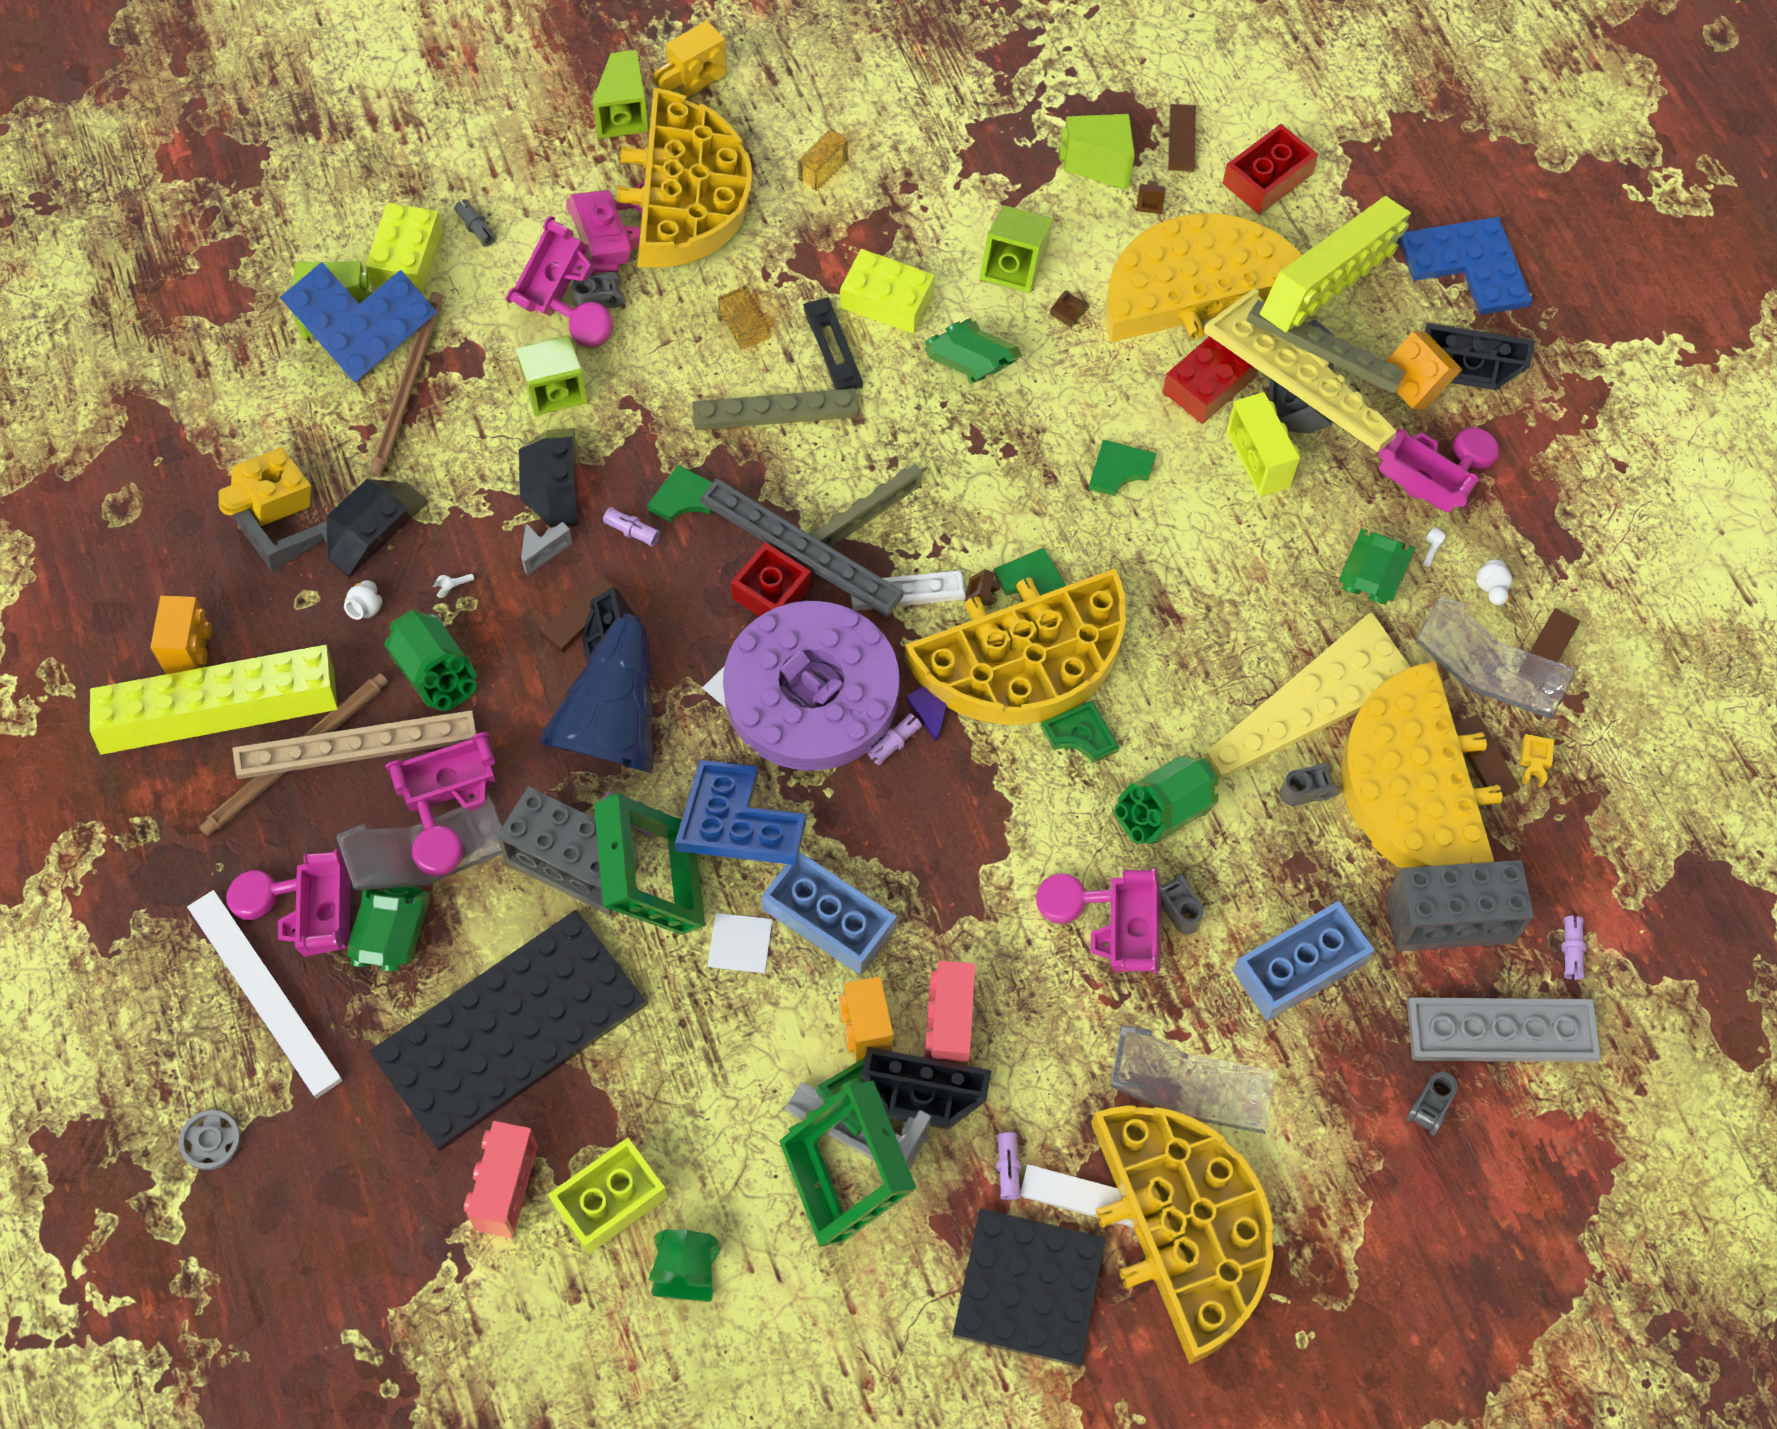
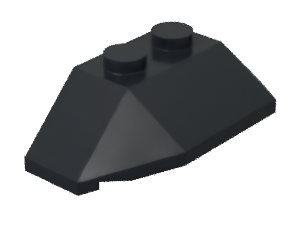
M1426 323L1424 332H1427L1462 368L1461 372L1450 383L1496 390L1530 368L1535 340Z
M574 428L546 430L519 449L520 500L541 517L549 527H556L562 522L566 526H579Z
M366 479L327 515L328 560L350 577L428 503V500L408 483Z
M615 587L591 599L589 607L591 611L587 617L582 636L587 663V658L617 617L623 618V614L636 616Z
M867 1047L861 1078L864 1082L874 1081L888 1118L907 1122L909 1117L915 1119L919 1110L931 1116L930 1126L949 1130L986 1102L992 1070Z

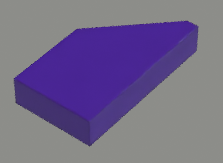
M923 686L907 695L906 701L934 741H937L940 737L947 704Z

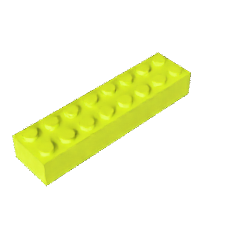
M1387 196L1381 198L1282 269L1274 282L1260 315L1284 332L1289 331L1294 326L1299 327L1307 316H1314L1322 305L1324 307L1327 306L1335 295L1339 297L1347 286L1352 287L1359 277H1365L1374 266L1376 268L1379 267L1386 257L1391 258L1398 248V244H1396L1398 238L1406 232L1409 226L1407 220L1411 212Z
M321 645L91 688L90 733L100 755L338 710L333 663L327 645Z

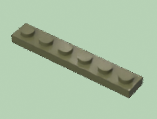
M1257 300L1246 319L1247 322L1393 394L1406 373L1395 364L1387 363L1375 357L1372 353L1356 348L1346 340L1336 338L1324 332L1321 328L1305 322L1299 327L1294 326L1289 331L1284 332L1260 315L1265 304L1263 301Z
M855 388L692 402L695 430L858 417Z
M916 464L908 469L900 470L891 481L878 485L873 493L866 498L856 500L851 508L843 513L834 515L829 523L821 528H815L809 534L826 545L833 547L919 488L922 484V470Z

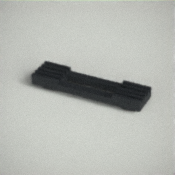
M829 297L803 304L804 313L814 333L835 390L863 388V380ZM827 324L831 326L845 363L836 365L821 326L823 328Z

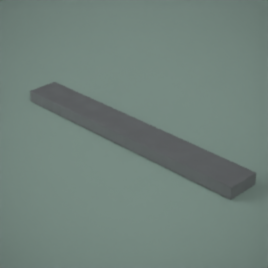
M717 478L700 498V503L768 543L886 617H889L904 597V591Z

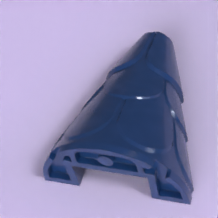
M623 614V618L617 617L587 658V665L566 692V697L542 730L539 744L581 753L618 763L625 767L652 773L655 762L652 731L653 710L649 681L652 678L648 630L645 625L640 623L641 618L630 614Z

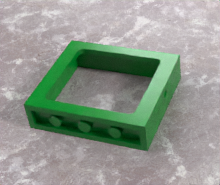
M621 793L610 794L606 799L594 803L603 907L680 935L704 927L705 919L698 855L696 853L679 852L675 848V841L682 820L665 814L661 810L646 806L642 802L627 798ZM630 824L668 839L674 903L640 891L637 888Z
M854 1079L844 1083L841 1086L842 1090L824 1099V1105L808 1112L803 1122L791 1126L789 1133L779 1140L819 1247L845 1242L917 1189L874 1081L860 1082L858 1079ZM855 1111L884 1184L844 1213L819 1150L818 1141Z

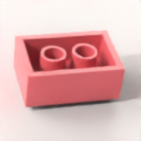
M938 961L937 971H931L926 1029H932V1031H926L924 1058L968 1066L975 963Z
M493 1121L491 1130H486L483 1137L482 1149H485L482 1161H477L475 1165L473 1180H476L473 1193L469 1192L467 1194L464 1211L467 1212V1217L475 1231L513 1239L538 1150V1144L531 1128Z

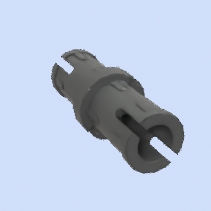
M467 199L462 200L465 207L460 201L457 202L454 210L465 222L466 229L474 233L484 247L489 246L486 239L492 245L496 241L497 236L486 224L485 217L477 213Z

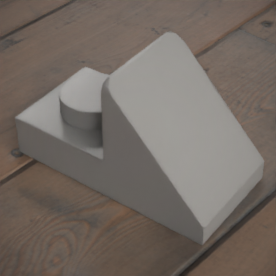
M563 522L556 527L549 528L541 538L526 524L521 560L524 572L527 575L572 544L570 529Z

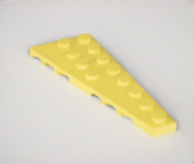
M1252 289L1206 324L1204 333L1376 452H1379L1394 439L1397 431L1377 410L1374 411L1363 403V396L1358 391L1353 393L1345 384L1346 379L1341 374L1336 375L1328 367V361L1246 321L1249 312L1257 300L1263 301L1258 296L1259 291L1257 289Z
M1371 612L1206 752V758L1221 780L1359 712L1364 702L1382 683L1411 667Z

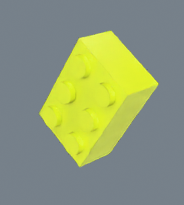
M392 203L386 204L365 265L371 286L380 287L395 273L402 270L420 293H423L443 233L438 211Z
M861 249L840 288V308L914 334L934 294L935 274Z
M1265 392L1234 401L1226 433L1260 497L1290 488L1300 460L1298 447L1290 441L1286 425L1280 422L1276 415V407L1272 401L1268 400Z
M629 1138L623 1140L548 1194L551 1204L587 1255L594 1252L668 1198L665 1187Z

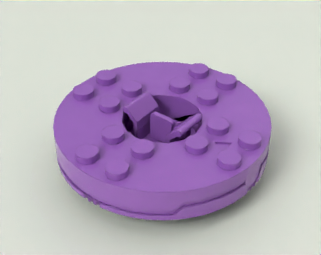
M821 601L790 603L774 608L755 619L739 634L733 643L723 672L725 705L731 724L746 745L750 744V748H754V752L759 751L761 757L791 769L825 770L850 763L872 749L871 746H875V743L880 741L879 738H882L889 729L895 717L899 699L898 663L885 635L870 620L856 611L838 604Z

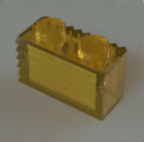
M829 129L797 161L799 181L813 190L819 191V188H822V185L826 184V181H829L832 175H835L838 168H842V165L848 162V139L835 130Z
M745 285L742 288L739 287L737 290L734 289L732 292L729 291L728 294L724 293L723 296L720 295L718 297L719 313L741 350L770 339V328L773 327L769 314L767 312L762 313L760 309L759 297L756 293L751 294Z

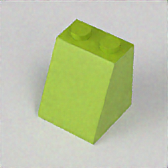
M637 50L610 54L593 98L598 139L649 132Z
M1129 114L1066 117L1065 127L1061 128V143L1063 145H1059L1058 148L1059 160L1064 161L1065 171L1122 189H1129L1135 156Z
M1003 205L988 232L979 279L1030 293L1049 243L1054 219Z
M361 261L323 262L358 304L373 293V289H369V275L363 271ZM295 262L293 285L320 262ZM294 315L301 338L313 337Z
M569 336L556 337L549 341L528 344L516 349L520 370L534 416L588 403L583 373Z

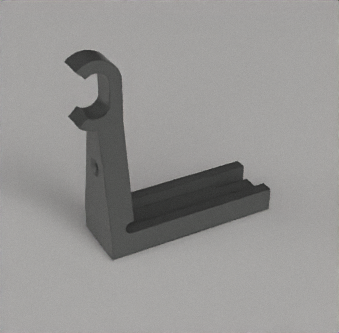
M248 509L232 515V518L271 572L282 567L322 540L327 542V521L277 541L278 545H274Z

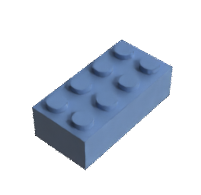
M800 851L796 865L786 864L761 896L762 910L860 976L896 930V915Z
M1337 901L1238 958L1233 973L1268 1022L1368 963L1375 950L1340 901Z

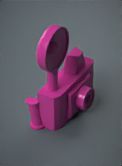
M641 182L636 188H642L644 182ZM609 190L570 194V198L566 200L567 212L569 215H572L580 241L588 245L585 255L593 269L591 275L607 272L617 273L619 264L629 262L630 251L639 248L640 228L622 225L618 211L636 208L642 215V208H640V205L617 203L616 200H613Z
M549 216L543 224L544 232L515 288H511L508 291L506 301L508 303L514 302L526 311L533 312L536 309L549 316L557 311L569 318V332L579 345L588 348L599 347L605 344L612 335L614 323L610 311L604 305L593 301L584 302L575 309L561 302L571 280L584 281L589 279L593 272L591 263L584 256L588 245L573 237L574 232L571 229L555 221L553 216Z
M1476 427L1465 428L1456 435L1453 442L1454 452L1461 460L1456 465L1437 453L1438 442L1421 432L1411 437L1403 429H1398L1394 439L1379 451V457L1383 460L1379 467L1380 471L1402 485L1411 497L1422 498L1445 512H1451L1454 506L1463 507L1466 505L1468 495L1478 482V476L1469 473V468L1484 469L1492 466L1500 452L1498 442L1489 432Z
M488 732L478 733L470 740L406 761L395 760L385 765L386 770L390 771L396 794L404 795L409 811L419 810L424 830L414 839L412 858L418 869L427 875L436 877L449 874L459 866L464 855L463 842L458 833L446 826H436L430 806L456 798L464 809L471 811L479 809L485 802V788L496 783L491 766L495 764V759L488 741L490 738ZM474 795V798L470 799L469 796Z
M335 848L333 852L304 853L305 864L297 866L296 879L276 883L268 873L261 870H250L240 874L229 886L226 896L227 905L234 915L243 920H254L264 916L272 909L278 894L296 891V911L278 920V940L295 942V949L304 957L348 948L350 939L349 866L344 862L340 848Z
M1153 867L1152 870L1123 869V878H1111V890L1086 891L1079 879L1064 873L1051 875L1041 883L1036 894L1037 908L1042 916L1051 923L1062 925L1073 922L1081 916L1086 909L1087 903L1111 902V924L1091 932V953L1111 959V968L1114 972L1153 971V974H1158V971L1161 969V886L1158 880L1157 867ZM1109 943V946L1104 947V944Z

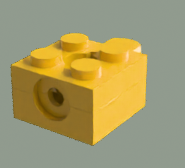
M706 20L665 43L667 64L654 71L652 81L659 89L671 91L677 87L683 95L688 97L693 93L701 91L712 82L720 80L727 74L725 38Z
M283 447L233 465L231 485L219 490L218 506L220 511L229 516L248 509L261 527L309 508L311 484Z

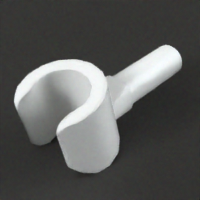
M1436 527L1430 531L1425 539L1432 544L1423 563L1426 567H1430L1435 553L1442 546L1445 538V533Z
M469 574L451 579L446 575H441L432 587H442L437 597L444 598L453 587L473 581L474 576Z

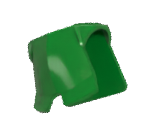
M665 1229L656 1233L654 1243L658 1253L648 1279L654 1281L651 1290L652 1296L710 1302L713 1299L711 1264L721 1251L722 1245L720 1241L711 1234L690 1230Z

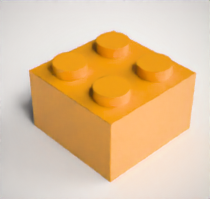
M1412 331L1386 361L1387 363L1395 364L1399 369L1406 372L1396 392L1412 409H1427L1462 370L1427 332Z
M160 596L150 648L165 674L202 668V665H205L207 662L206 641L212 635V625L207 621L204 609L200 607L196 597Z
M881 977L843 983V994L839 995V1013L842 1024L848 1023L845 1024V1041L848 1053L854 1052L855 1061L858 1062L866 1056L867 1047L892 1051L893 1031Z

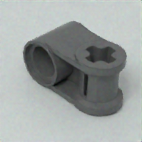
M614 272L591 275L589 279L584 281L574 280L572 282L574 306L577 307L584 302L592 301L602 304L606 308L621 306L625 301V297L620 290V275Z
M1321 763L1289 772L1279 793L1284 803L1290 806H1297L1314 801L1329 800L1337 796L1341 790L1338 785H1335L1331 764ZM1290 785L1299 787L1301 791L1294 790Z
M1177 873L1174 875L1173 880L1161 885V908L1180 933L1192 934L1200 927L1204 908L1191 890L1185 877ZM1182 913H1191L1195 918L1186 919L1182 916Z
M1446 1072L1434 1074L1425 1085L1420 1096L1417 1097L1405 1120L1416 1122L1428 1129L1429 1134L1434 1136L1447 1114V1109L1457 1092L1458 1086L1455 1078ZM1440 1084L1444 1086L1447 1095L1442 1096L1436 1093L1433 1085Z

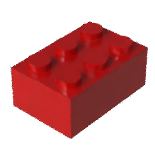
M1279 124L1227 163L1222 184L1260 215L1313 175L1318 153L1283 124Z
M1209 336L1166 373L1162 392L1200 423L1204 424L1257 376L1258 369Z

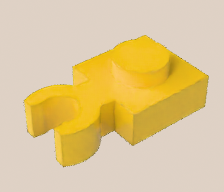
M1528 734L1524 735L1520 765L1528 766L1522 776L1523 784L1527 785L1530 776L1534 775L1539 779L1538 787H1543L1547 781L1545 770H1550L1552 766L1554 739Z

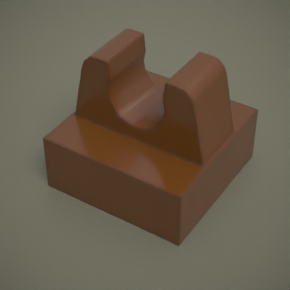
M1150 180L1147 181V184H1140L1136 211L1162 214L1166 187L1158 186V181Z
M1065 290L1051 307L1050 315L1072 328L1087 310V303Z
M984 569L969 578L965 602L972 598L973 603H976L974 597H980L982 604L986 606H991L997 602L998 599L990 594V592L994 593L1000 589L999 583L993 580V572Z

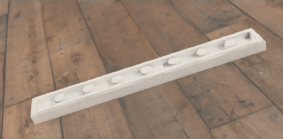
M215 891L209 892L187 906L315 1099L341 1083L343 1080Z

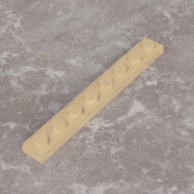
M471 710L233 747L232 749L237 779L451 746L472 739L476 735Z

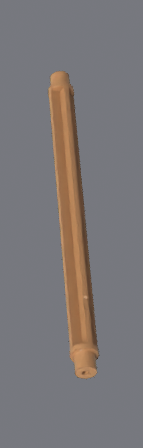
M432 292L429 300H427L437 313L418 328L376 453L371 460L370 474L374 477H381L384 469L388 466L387 461L434 323L442 307L441 301L443 296L438 292Z
M381 673L372 680H367L365 684L338 706V710L330 712L302 737L334 732L381 692L380 689L388 683V680ZM286 772L254 777L236 792L233 797L207 816V820L198 828L206 837L215 830L219 831L241 809L251 803Z

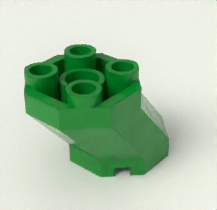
M971 318L961 323L958 321L945 329L947 332L940 336L939 334L934 335L925 341L927 346L925 351L930 359L966 374L971 384L985 379L986 374L990 375L1001 371L1022 357L1018 346L982 331L977 322L972 321Z
M1361 528L1338 582L1343 583L1342 589L1357 595L1361 591L1370 594V600L1385 605L1388 600H1395L1416 547L1409 546L1408 550H1405V543L1375 532H1371L1370 536H1366L1368 530Z
M410 610L391 622L389 628L391 634L389 639L386 637L384 645L394 663L400 668L427 706L441 711L451 710L470 698V695L476 689L475 680L477 674L468 657L461 651L441 621L434 614H423L416 610Z
M1188 755L1179 756L1141 780L1130 783L1118 797V804L1114 807V814L1134 843L1154 844L1160 842L1195 819L1205 816L1218 803V794H1215L1218 776L1205 758H1190L1191 756Z
M379 884L364 888L362 902L348 942L347 956L351 958V965L367 967L370 964L381 965V969L385 971L400 970V965L409 964L414 960L416 944L429 905L430 893L427 891L422 893V889L419 887L400 884H387V888L384 890H379Z

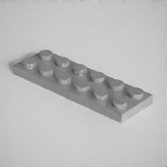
M1409 998L1407 1000L1412 1061L1598 1062L1601 1059L1593 999Z

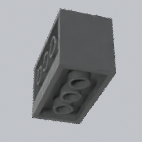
M528 786L497 834L505 863L603 913L611 915L613 910L603 907L595 818ZM632 837L634 867L636 873L638 868L640 867L635 839L634 837Z
M1522 860L1401 868L1386 894L1396 952L1515 944L1534 918Z

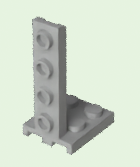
M801 1082L786 1106L785 1111L804 1121L808 1112L820 1108L824 1103L822 1098L816 1093V1089ZM919 1110L915 1119L909 1117L901 1132L903 1137L895 1133L910 1170L917 1159L916 1156L921 1147L929 1138L931 1116ZM840 1122L826 1133L874 1160L863 1132L855 1137L847 1126Z

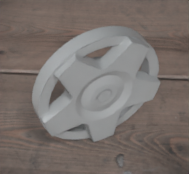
M207 1110L191 1117L180 1132V1153L191 1166L197 1169L213 1170L221 1168L228 1164L238 1151L241 1139L239 1127L228 1114L222 1111ZM206 1118L202 1127L193 1126L198 1121ZM221 1118L229 1122L232 1127L223 1128ZM186 1140L193 1144L189 1154L186 1151ZM232 1144L231 1149L227 1153L226 1147ZM207 1158L213 1161L212 1163H201Z

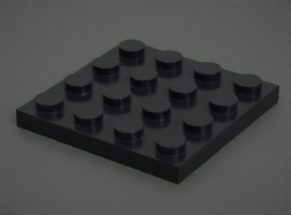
M980 1208L952 1337L1080 1368L1106 1237Z

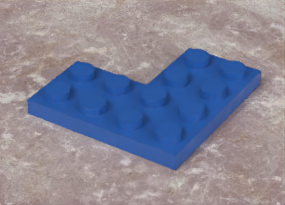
M1499 217L1408 231L1398 238L1413 281L1463 273L1479 315L1530 307L1532 298Z
M320 262L279 297L354 383L437 313L402 270L395 273L358 304L326 265Z
M700 760L675 841V848L679 852L796 865L806 825V814L749 808L758 777V766Z

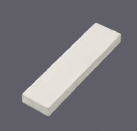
M962 570L882 578L904 591V597L897 606L965 600ZM851 595L852 609L854 611L873 609Z
M1028 1164L1020 1192L1023 1198L1096 1217L1095 1208L1121 1200V1194L1117 1188ZM1128 1218L1116 1222L1133 1227L1132 1221H1129Z

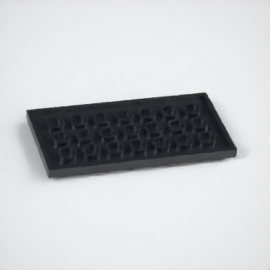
M574 910L369 1052L440 1152L647 1006V1002L579 912Z

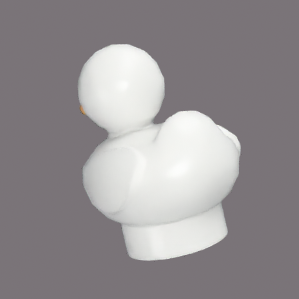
M1500 560L1486 562L1477 573L1476 583L1482 590L1489 593V600L1492 604L1497 606L1503 605L1510 600L1508 590L1512 584L1511 573L1507 569L1506 564Z
M365 580L350 588L346 596L344 609L353 619L371 618L380 610L382 598L380 595H377L376 584Z

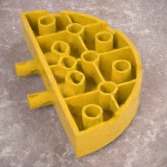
M659 88L653 89L648 147H645V149L621 147L620 163L636 164L646 168L644 186L642 188H632L618 185L616 199L617 203H630L640 205V208H642L637 267L659 268L679 266L702 259L724 246L734 236L743 222L752 182V167L748 152H745L741 145L742 140L732 126L706 105L700 103L698 106L687 101V96Z
M1217 213L1189 214L1158 223L1133 239L1121 253L1113 267L1105 311V323L1110 342L1185 325L1190 340H1195L1194 333L1197 339H1200L1205 335L1201 321L1215 318L1252 289H1257L1259 291L1258 296L1266 302L1279 272L1302 256V254L1284 237L1259 223L1233 215Z
M1116 568L1043 595L1039 594L1032 578H1026L1028 584H1025L1023 579L1016 584V588L1024 602L991 614H987L980 597H974L976 603H973L972 598L964 603V607L972 621L906 644L904 661L917 682L946 703L948 708L979 721L1004 725L1031 724L1045 721L1073 709L1085 702L1100 688L1109 676L1120 651L1126 623L1125 593Z
M1436 662L1420 664L1394 675L1382 683L1368 697L1359 710L1345 741L1341 762V780L1344 797L1356 825L1360 830L1363 829L1372 841L1371 845L1400 869L1494 862L1478 806L1501 804L1502 792L1497 793L1501 788L1499 785L1475 789L1472 787L1463 753L1485 751L1486 739L1481 740L1485 735L1483 732L1458 736Z
M1122 1106L1095 1112L1091 1125L1115 1184L1121 1194V1200L1095 1208L1096 1217L1101 1219L1099 1224L1102 1228L1127 1218L1129 1221H1132L1133 1228L1146 1258L1143 1262L1119 1269L1121 1279H1125L1123 1284L1126 1289H1129L1151 1279L1154 1282L1156 1281L1189 1364L1195 1363L1221 1348L1237 1333L1257 1306L1265 1290L1273 1260V1223L1265 1193L1245 1158L1224 1141L1225 1138L1190 1116L1160 1107L1152 1109Z

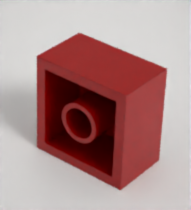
M765 542L731 581L732 599L760 617L774 608L800 602L811 589V571Z

